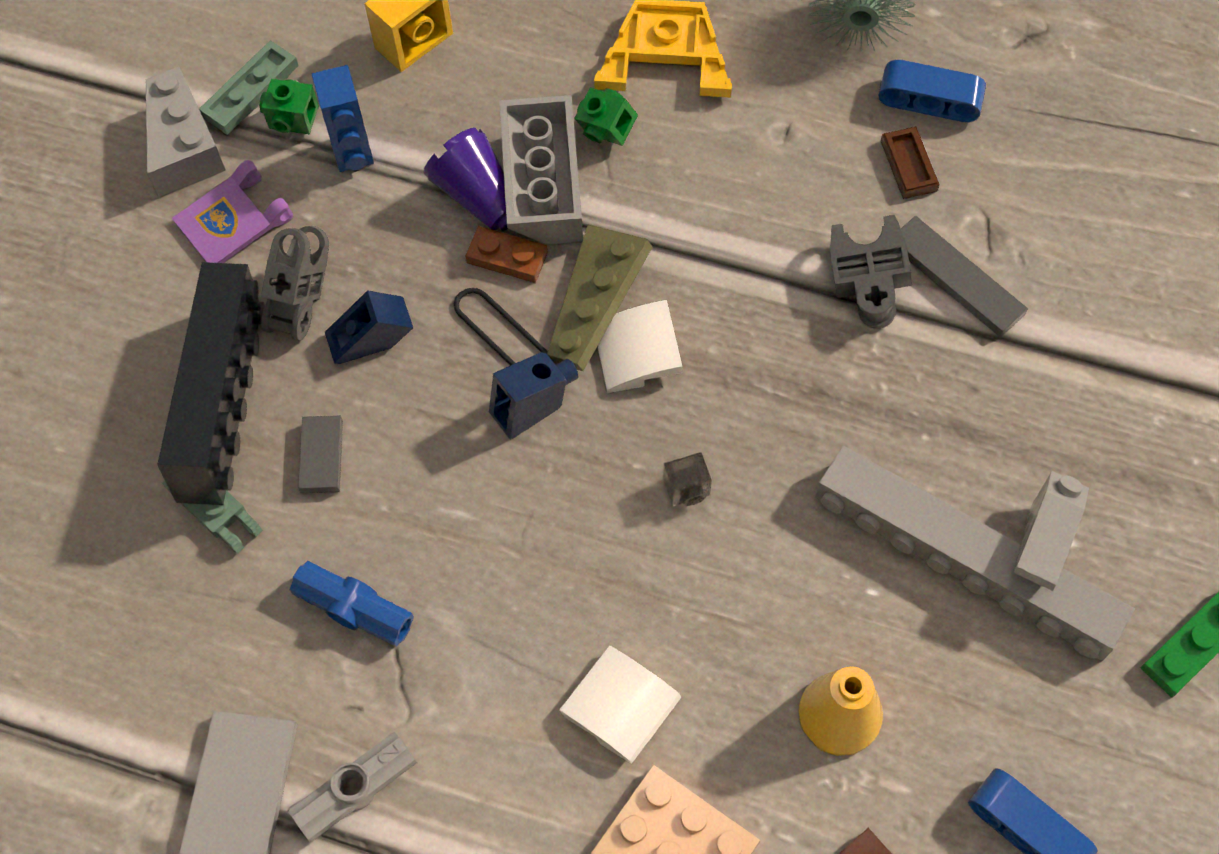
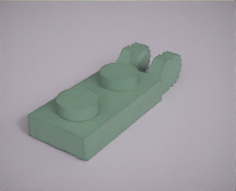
M164 480V481L162 482V484H163L164 487L170 492V490H169V488H168V486H167V484H166V482H165V480ZM226 491L223 505L181 503L216 538L220 537L237 554L244 546L241 540L228 530L235 521L238 520L255 537L263 531L259 524L246 512L243 505L228 491Z

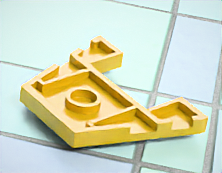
M635 0L619 29L617 40L613 47L609 48L605 56V62L594 78V89L605 90L609 88L614 91H626L630 61L701 66L699 96L731 98L732 83L730 78L727 77L725 62L722 54L719 53L716 35L705 2Z

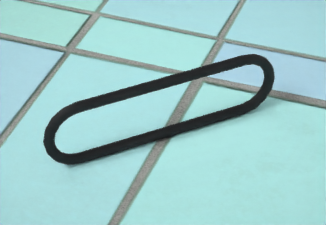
M467 288L459 292L455 297L454 310L457 315L510 366L515 364V362L460 310L459 303L463 296L470 293L482 296L540 352L548 353L533 336L486 292L478 288Z

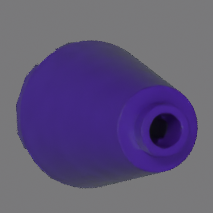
M469 128L443 144L447 151L440 158L435 153L430 157L424 167V174L430 182L491 230L500 228L502 231H505L508 228L504 172L486 134L481 129L478 132L476 128Z

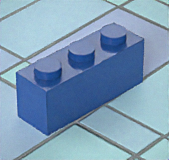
M348 65L311 73L339 172L359 170L364 166L374 164Z

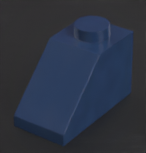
M367 290L325 331V336L334 364H343L391 349L413 329V325L402 296Z

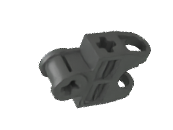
M895 215L883 216L884 226H882L881 234L876 241L870 244L854 242L849 237L848 232L844 233L843 224L832 225L830 256L837 298L856 295L860 320L866 326L875 329L884 328L894 320L896 316L895 289L912 286L906 240ZM880 301L881 306H874L873 302Z
M305 226L300 229L288 228L281 230L275 235L269 252L261 297L267 298L262 314V329L271 333L277 330L292 334L293 339L300 341L305 338L311 324L313 300L320 299L327 266L329 239L321 228L317 226ZM308 232L314 233L319 239V248L313 254H310V242L306 235ZM287 235H293L287 253H285L283 250V240Z

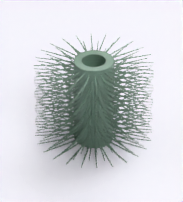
M816 0L809 3V6L811 4L829 5L822 6L825 8L815 11L813 14L833 13L831 15H811L828 16L813 24L836 21L821 31L843 23L845 24L837 32L839 33L843 28L845 30L848 26L849 30L844 36H847L852 29L855 30L852 36L853 39L855 32L858 34V31H860L861 52L863 31H865L867 38V34L868 36L870 35L868 33L869 29H871L873 35L875 33L879 41H882L873 27L880 29L882 33L884 32L888 36L889 34L879 24L896 30L897 28L889 22L908 25L907 22L898 17H915L912 13L911 16H895L894 14L900 13L890 12L895 11L906 13L900 15H909L910 12L906 11V8L901 7L911 8L912 6L899 7L898 5L913 4L910 0ZM841 17L840 19L825 21V20H829V19ZM885 18H888V19H891V20H895V21H898V22L889 21V20H886Z

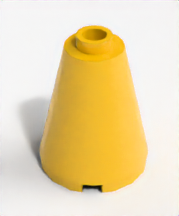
M851 666L827 673L812 681L805 689L798 709L800 726L803 732L806 733L818 749L836 756L854 755L869 746L879 734L883 721L881 701L871 677L864 670Z

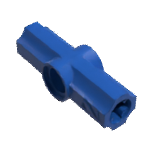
M307 561L297 569L289 589L297 598H301L309 604L324 610L331 619L342 626L354 631L360 628L395 647L404 641L414 619L413 614L407 611V609L379 597L374 589L362 581L349 576L344 579L310 561Z

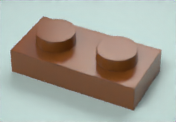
M478 226L465 257L467 264L536 283L548 254L547 245Z

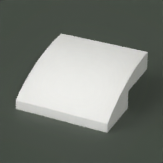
M667 300L637 306L615 314L597 346L607 393L644 387V380L682 373V362Z
M609 645L559 711L566 719L595 736L602 746L632 764L681 699V695L645 667Z

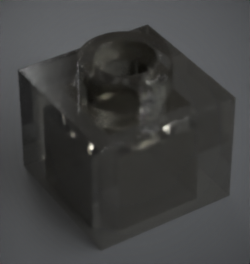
M702 452L664 463L663 480L673 506L682 503L685 506L695 505L710 495L712 479Z

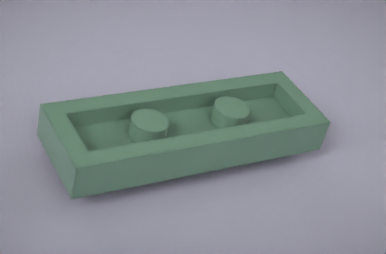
M270 40L199 108L202 117L228 135L259 105L260 97L263 92H267L271 79L285 80L299 66L297 58Z

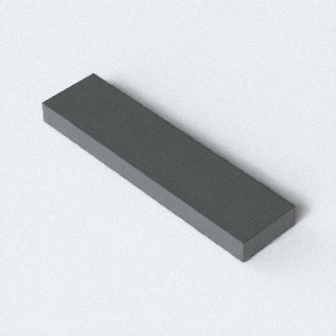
M914 216L901 228L906 240L909 261L1000 338L1025 316L1028 310L1025 305L920 218Z

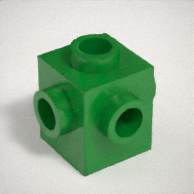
M271 79L267 92L262 93L259 103L260 112L264 114L268 128L281 133L295 132L310 135L319 107L313 85L299 83L291 79Z
M590 87L585 98L580 102L574 119L583 128V135L597 143H602L605 140L623 146L638 114L620 93L609 88L600 91Z

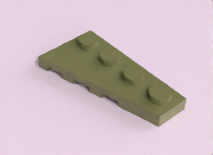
M587 225L547 353L554 363H560L565 359H569L577 370L584 371L653 248L648 239Z

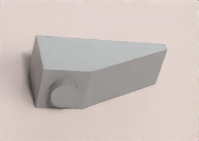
M1051 471L1031 505L1014 569L1015 574L1051 591L1054 590L1085 510L1089 491L1088 487L1082 485L1071 476H1062Z

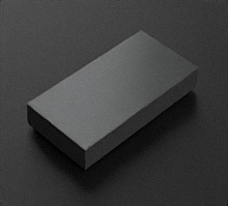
M341 415L302 417L298 483L300 493L340 492L343 430Z

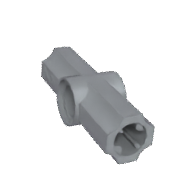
M394 731L353 763H345L339 766L333 772L330 780L290 808L288 812L306 838L312 842L352 811L368 806L376 793L417 762ZM352 778L363 779V786L357 794L351 796L343 794L344 785L348 780Z

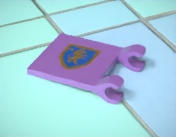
M250 160L242 162L231 177L172 218L206 262H226L270 229L286 224L293 218V213L284 199L278 198L274 200L262 215L242 189L256 185L262 178L257 167Z

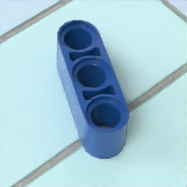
M892 60L885 66L878 97L884 105L892 108L959 122H973L981 114L986 82L974 74L905 60Z
M993 769L968 801L970 808L975 814L1023 854H1097L1098 852L1097 847L1088 837L1018 780L1001 769Z

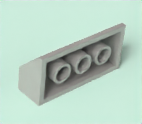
M571 95L499 100L507 228L546 245L582 242V213Z

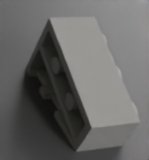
M178 66L145 79L147 174L158 197L226 171L218 149L180 67Z

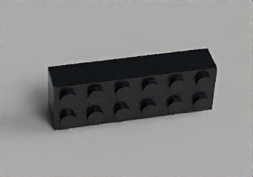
M202 262L157 463L176 503L223 505L226 491H231L233 487L234 472L231 463L233 456H237L240 451L238 427L239 422H244L246 419L247 402L244 396L246 388L250 389L253 383L251 360L252 356H257L259 352V335L257 330L258 324H262V314L265 307L264 302L259 301L258 282L252 279L248 264Z

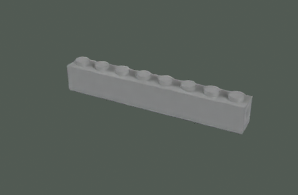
M842 446L819 482L815 498L820 500L827 510L836 514L843 513L854 519L855 523L862 530L871 534L878 533L889 539L897 550L906 554L913 553L924 559L927 565L940 574L952 575L962 581L965 588L977 595L985 594L999 602L1000 607L1009 614L1024 616L1036 623L1037 628L1041 632L1051 637H1060L1074 645V649L1087 658H1097L1103 661L1115 648L1135 610L1130 605L1065 569H1062L1053 591L1015 574L1014 569L1021 546L1019 543L845 446Z

